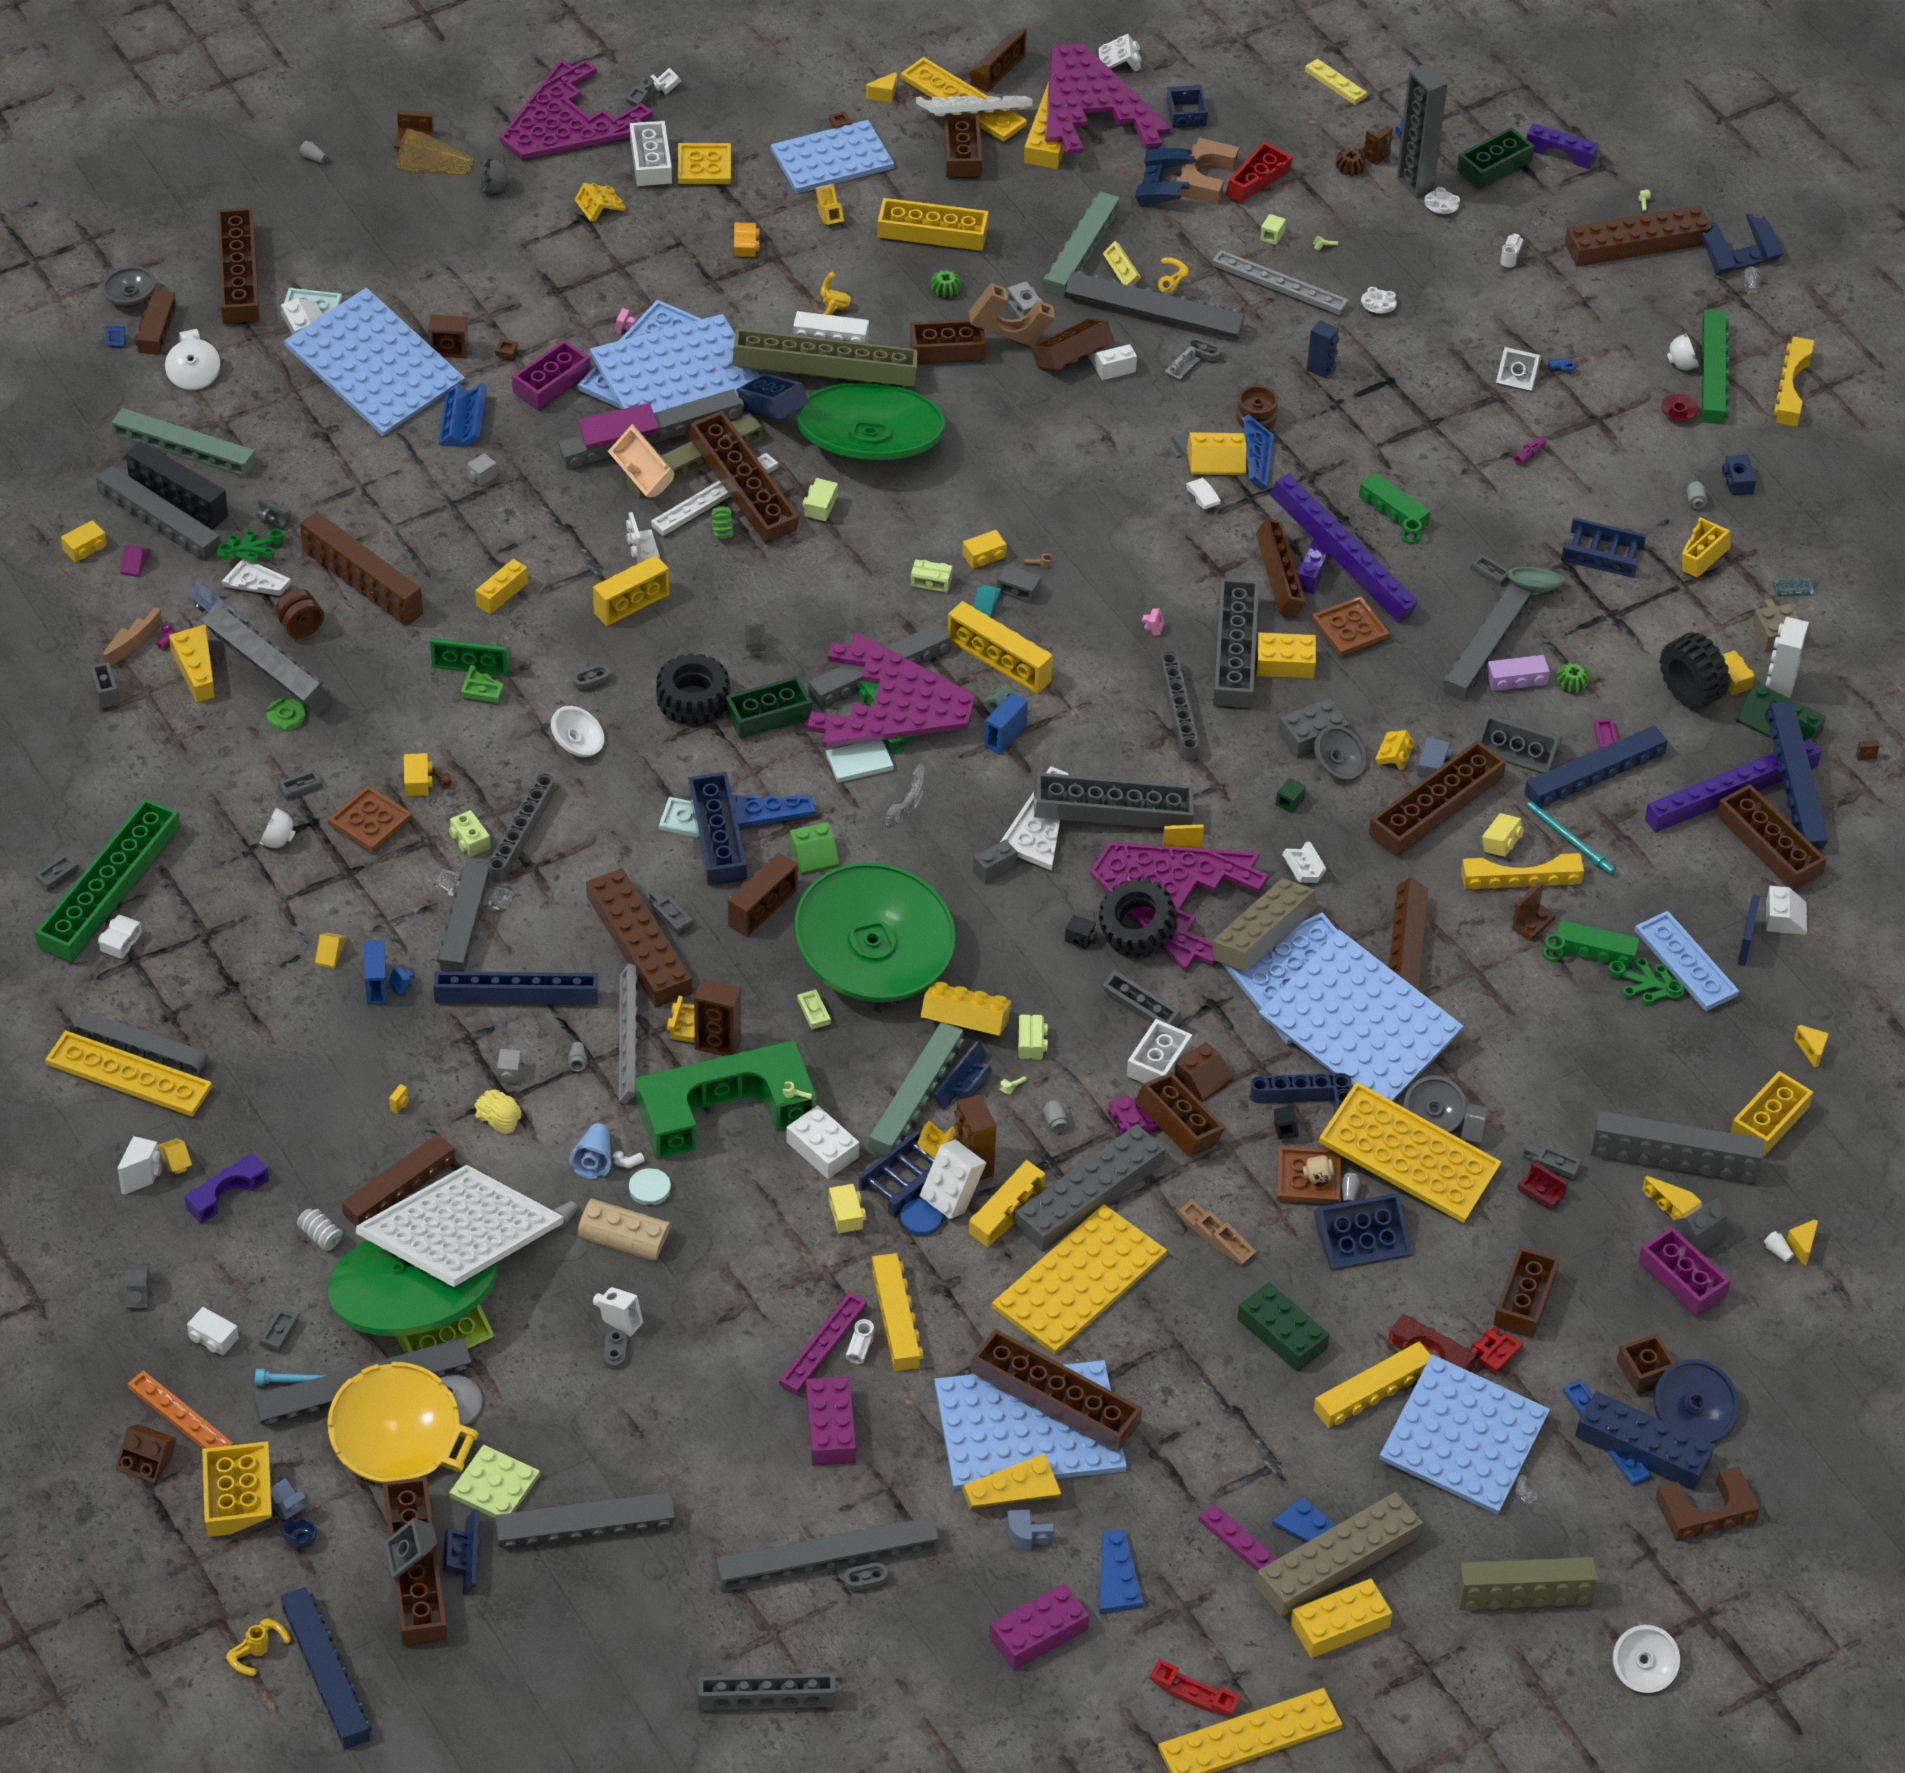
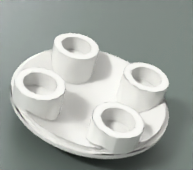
M1437 187L1435 191L1425 196L1424 202L1433 212L1449 214L1459 208L1460 198L1447 192L1443 187Z
M1376 287L1368 288L1367 292L1361 297L1363 307L1374 313L1391 312L1397 305L1394 292L1378 290Z

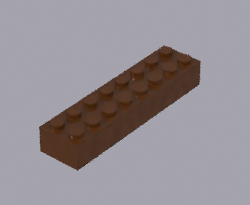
M1701 205L1567 227L1565 245L1576 267L1705 245L1701 234L1703 232L1708 233L1712 228Z
M253 208L217 210L223 324L260 321Z
M720 411L691 423L689 439L763 542L767 543L796 531L799 519L798 514L725 413Z
M315 512L300 523L302 549L306 554L314 557L318 563L326 566L332 573L341 577L345 583L352 585L356 591L364 594L371 602H375L383 611L388 612L397 621L402 622L406 626L423 615L420 586L319 512Z
M1475 741L1372 817L1369 835L1393 854L1399 856L1504 777L1506 761L1480 741Z
M623 868L586 881L588 900L627 963L636 965L638 980L655 1008L675 1001L679 996L685 997L692 994L691 976Z
M996 1328L972 1357L971 1373L1116 1452L1120 1451L1141 1423L1142 1407Z
M427 1477L383 1482L389 1537L413 1518L433 1525ZM435 1545L422 1559L397 1579H394L403 1646L447 1640L445 1612Z

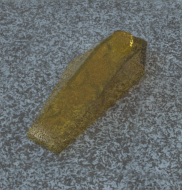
M407 128L400 143L396 168L412 173H418V171H429V173L445 171L446 173L468 174L474 158L425 133Z

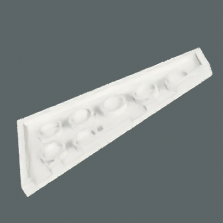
M1050 767L1046 772L1068 775L1067 772L1054 767ZM1033 792L1001 841L1006 839L1017 850V857L1052 871L1060 820L1034 817Z

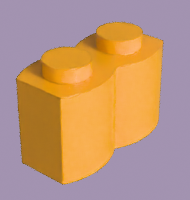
M734 222V256L755 257L756 252H759V241H756V239H759V228H756V223Z

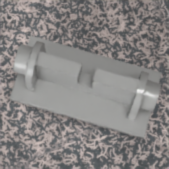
M1193 346L1187 347L1165 370V373L1180 380L1200 360V358L1195 356L1196 349Z

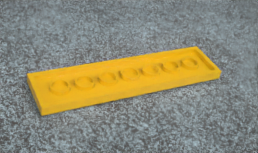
M925 57L900 73V79L931 98L939 97L948 100V97L977 96V98L987 100V95ZM994 109V112L979 110L978 113H975L979 114L980 128L1003 142L1027 125V120L1012 110L1001 111L1000 109Z
M66 1030L45 1059L46 1065L191 1117L195 1115L212 1089V1082Z
M1321 1688L1159 1743L1158 1750L1170 1773H1214L1340 1730L1343 1724L1325 1689Z

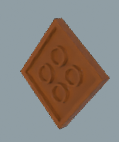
M1361 596L1314 613L1311 617L1313 623L1340 657L1390 637V632Z
M367 785L328 818V825L373 853L412 819V813Z
M1279 1146L1277 1201L1321 1204L1340 1203V1154L1331 1149ZM1325 1155L1328 1159H1332L1335 1175L1332 1176L1329 1182L1312 1184L1309 1178L1305 1179L1303 1166H1307L1308 1158Z

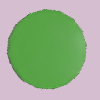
M278 699L267 708V722L272 728L279 731L294 730L304 722V707L295 699Z

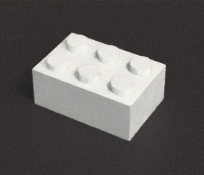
M1155 1019L1128 1060L1127 1076L1145 1084L1170 1072L1175 1075L1176 1062L1191 1050L1192 1034Z
M818 1105L787 1126V1143L827 1179L859 1158V1141Z
M956 1139L940 1145L919 1196L949 1219L964 1214L986 1162Z

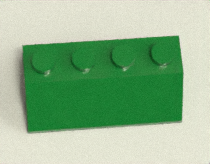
M441 638L430 639L432 668L468 672L470 665L476 667V671L481 674L486 673L508 677L512 662V650L509 646Z

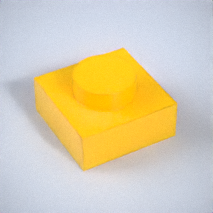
M400 1084L389 1097L391 1112L398 1114L408 1104L409 1097L406 1086Z

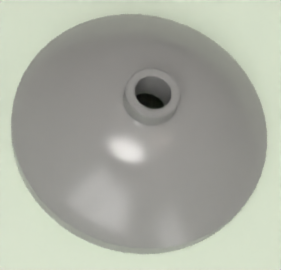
M447 1374L440 1376L439 1378L449 1391L452 1392L456 1400L459 1424L463 1426L469 1425L478 1417L482 1409V1394L479 1387L472 1380L461 1375Z

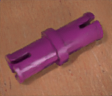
M1537 436L1531 443L1524 445L1523 449L1514 456V461L1518 465H1522L1530 457H1534L1537 451L1546 445V440L1542 436Z

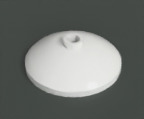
M187 339L179 342L169 351L165 361V370L169 380L175 386L183 390L196 391L209 386L217 378L221 364L218 352L210 343L200 339Z
M564 706L553 714L551 730L556 741L563 749L580 757H590L601 750L604 744V733L598 721L589 712L576 706Z
M1639 1625L1624 1632L1617 1640L1613 1650V1666L1618 1678L1628 1688L1641 1693H1653L1664 1689L1675 1679L1680 1666V1653L1676 1642L1666 1631L1652 1625ZM1642 1655L1647 1657V1662L1645 1664L1640 1662V1657Z

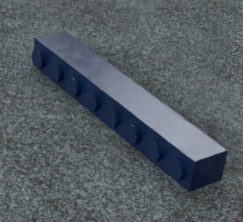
M1794 702L1771 703L1765 712V720L1769 723V735L1773 739L1774 755L1778 759V771L1783 779L1782 787L1787 794V807L1791 810L1792 814L1791 823L1816 849H1823L1829 839Z
M1654 725L1527 780L1524 794L1540 808L1548 806L1589 786L1597 785L1605 779L1613 778L1621 772L1629 771L1635 766L1645 764L1656 757H1661L1666 753L1668 740Z
M435 971L433 986L435 1003L598 1004L599 990L598 973Z
M303 1587L281 1595L284 1614L343 1749L345 1750L370 1741L369 1731L372 1730L369 1719L364 1718L362 1715L364 1710L361 1701L356 1700L354 1697L356 1691L353 1683H348L346 1679L348 1673L345 1665H340L338 1661L340 1659L339 1651L336 1646L332 1647L331 1633L329 1629H324L323 1627L325 1621L321 1611H316L317 1603L313 1593L309 1595L307 1588Z

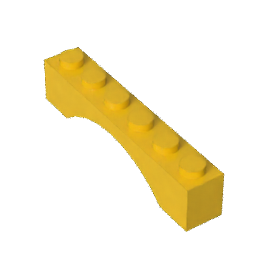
M1793 336L1792 344L1788 343L1786 354H1789V356L1785 355L1783 365L1787 366V368L1783 367L1781 378H1784V380H1780L1779 390L1782 392H1778L1776 403L1779 404L1775 405L1774 415H1777L1776 423L1798 426L1803 401L1794 389L1793 379L1801 370L1810 365L1814 340Z
M1580 853L1560 854L1545 864L1527 868L1501 866L1484 858L1463 859L1461 867L1464 890L1535 887L1539 882L1543 883V886L1582 884L1584 874Z

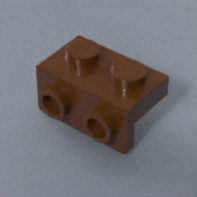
M1387 125L1377 134L1371 130L1366 131L1365 159L1378 165L1390 156L1393 128Z

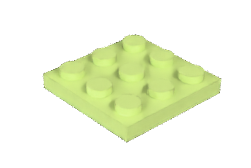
M483 1445L451 1489L449 1495L450 1498L473 1509H478L492 1518H495V1515L514 1513L540 1477V1471Z

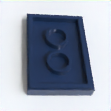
M1757 895L1752 896L1738 959V965L1745 966L1760 900V896Z

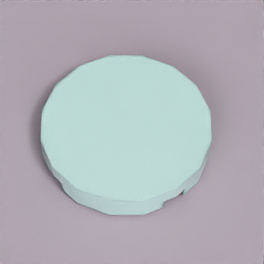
M642 1169L636 1172L630 1179V1196L641 1205H658L664 1202L670 1194L671 1184L669 1177L658 1169Z

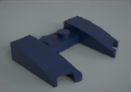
M1158 148L1146 150L1144 158L1146 170L1143 182L1137 186L1135 194L1140 207L1180 199L1182 196L1178 193L1179 190L1190 188L1189 182H1162L1166 168L1196 162L1195 157L1190 156L1192 154L1190 149Z
M1750 213L1746 215L1757 244L1754 246L1730 251L1716 222L1710 225L1712 229L1708 233L1703 232L1701 234L1716 275L1779 259L1784 254L1780 242L1766 217L1763 216L1761 219L1753 217V214Z

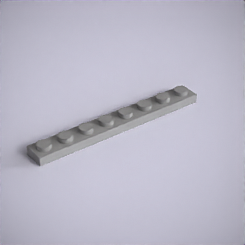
M1222 250L1212 260V266L1338 315L1348 305V299Z
M629 963L620 974L619 1103L627 1104L631 1098L635 1097V1078L637 1077V1070L635 1069L637 1038L635 1035L638 1025L636 1022L638 1010L636 1006L638 994L636 982L638 975L636 974V965Z

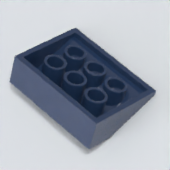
M1399 1192L1322 1206L1313 1211L1317 1232L1330 1269L1412 1254Z

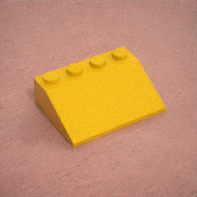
M268 1441L202 1449L204 1516L208 1537L230 1535L272 1517Z

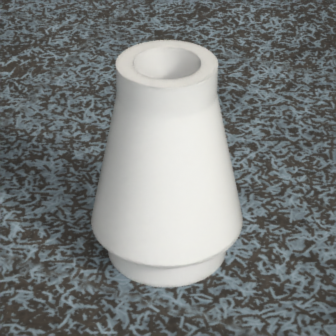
M1774 1231L1764 1240L1766 1248L1780 1257L1785 1263L1795 1255L1781 1233L1778 1234Z

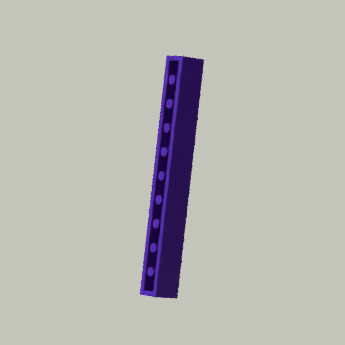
M1290 474L1276 481L1270 496L1398 623L1409 617L1414 611L1418 600Z
M1810 738L1804 741L1810 768L1814 769L1818 767L1821 750ZM1774 753L1651 802L1647 805L1645 820L1656 833L1719 807L1721 799L1748 785L1753 786L1759 791L1782 782V775L1778 771V759Z

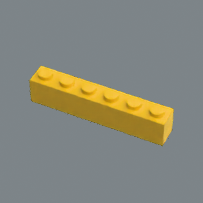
M897 1253L872 1256V1273L894 1372L920 1368V1360L923 1359V1350L917 1344L919 1342V1332L913 1326L916 1324L915 1314L910 1312L909 1309L912 1307L910 1295H906V1291H908L907 1279L902 1277V1274H904L903 1261H899Z
M1417 1342L1316 1397L1313 1411L1328 1428L1340 1425L1352 1415L1356 1416L1363 1409L1376 1405L1383 1398L1393 1396L1403 1387L1411 1386L1420 1378L1431 1354L1420 1342Z

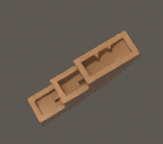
M153 608L145 620L137 618L129 630L121 628L103 652V661L109 662L110 666L139 648L162 624L161 610Z
M1191 1199L1177 1212V1215L1204 1240L1238 1264L1243 1265L1256 1253L1253 1247L1228 1222L1223 1224L1210 1210L1206 1213L1194 1199Z

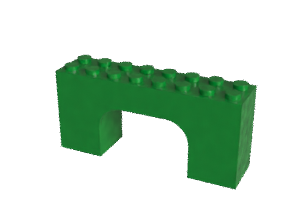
M794 1040L635 1078L636 1105L657 1160L697 1150L696 1123L692 1113L700 1108L742 1098H755L767 1106L775 1129L779 1131L787 1129V1126L816 1107V1094ZM787 1081L792 1082L795 1089L812 1094L811 1099L796 1095L792 1098H786L782 1090L786 1089L784 1083Z

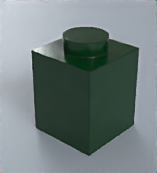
M1289 778L1277 792L1276 806L1293 813L1305 799L1306 786Z

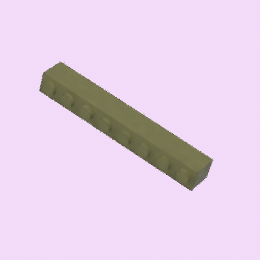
M750 413L731 422L748 446L762 440V425ZM692 441L661 455L663 460L674 471V478L671 483L708 466ZM626 473L629 489L639 499L644 497L645 494Z

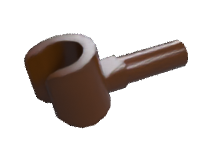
M432 768V774L440 779L439 784L443 788H448L452 784V781L449 780L451 775L447 772L442 774Z

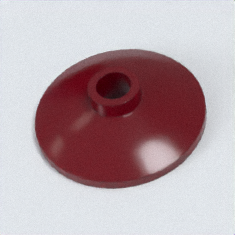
M1672 394L1663 399L1661 410L1670 419L1686 421L1692 419L1697 414L1698 406L1687 395Z

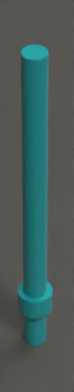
M1530 801L1527 804V808L1588 856L1594 865L1603 868L1610 875L1615 872L1616 869L1606 862V858L1600 853H1595L1534 802Z

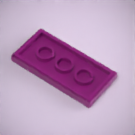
M651 403L578 419L587 449L616 443L632 424L643 436L659 433Z

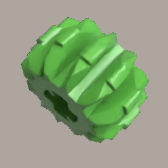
M948 269L934 273L931 280L932 292L937 294V297L943 296L944 299L945 297L952 298L953 295H957L961 288L959 275L955 274V271L949 272Z
M729 507L714 508L712 520L715 537L721 539L732 537L733 521L731 509Z
M1569 662L1567 665L1562 664L1561 669L1557 672L1558 686H1561L1562 690H1568L1569 693L1574 691L1577 694L1578 691H1584L1589 684V670L1585 669L1584 665L1579 666L1578 663L1572 664Z

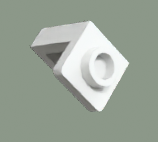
M670 68L658 78L654 75L650 76L654 81V87L658 91L662 90L665 94L681 82V79Z

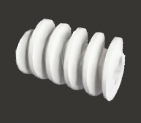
M306 1209L298 1218L297 1226L308 1234L316 1244H319L324 1251L332 1250L343 1236V1231L338 1229L335 1224H332V1221L327 1219L324 1214H321L319 1209Z

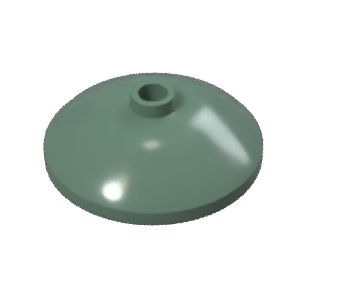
M1517 567L1508 571L1509 579L1519 588L1531 592L1532 595L1550 592L1561 587L1565 582V578L1561 574L1541 568Z

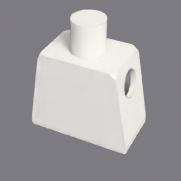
M613 1287L609 1288L604 1295L600 1293L595 1295L593 1305L600 1307L604 1322L623 1331L630 1337L642 1325L643 1318L637 1295Z

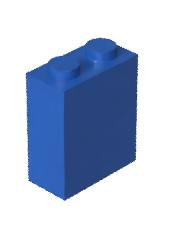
M1012 692L985 720V747L1001 754L1027 727L1028 700Z
M384 940L364 941L367 1005L386 1004L388 1001Z

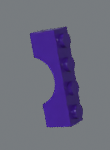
M1534 123L1527 133L1526 139L1534 145L1535 153L1542 154L1546 149L1557 148L1566 152L1571 157L1574 165L1589 170L1596 161L1599 143Z
M1313 539L1298 571L1302 590L1314 594L1320 581L1326 558L1331 556L1315 539Z
M251 1153L241 1158L231 1167L225 1168L220 1174L208 1179L198 1188L189 1191L184 1196L186 1209L202 1224L218 1214L217 1201L226 1191L234 1188L254 1191L268 1182V1168Z

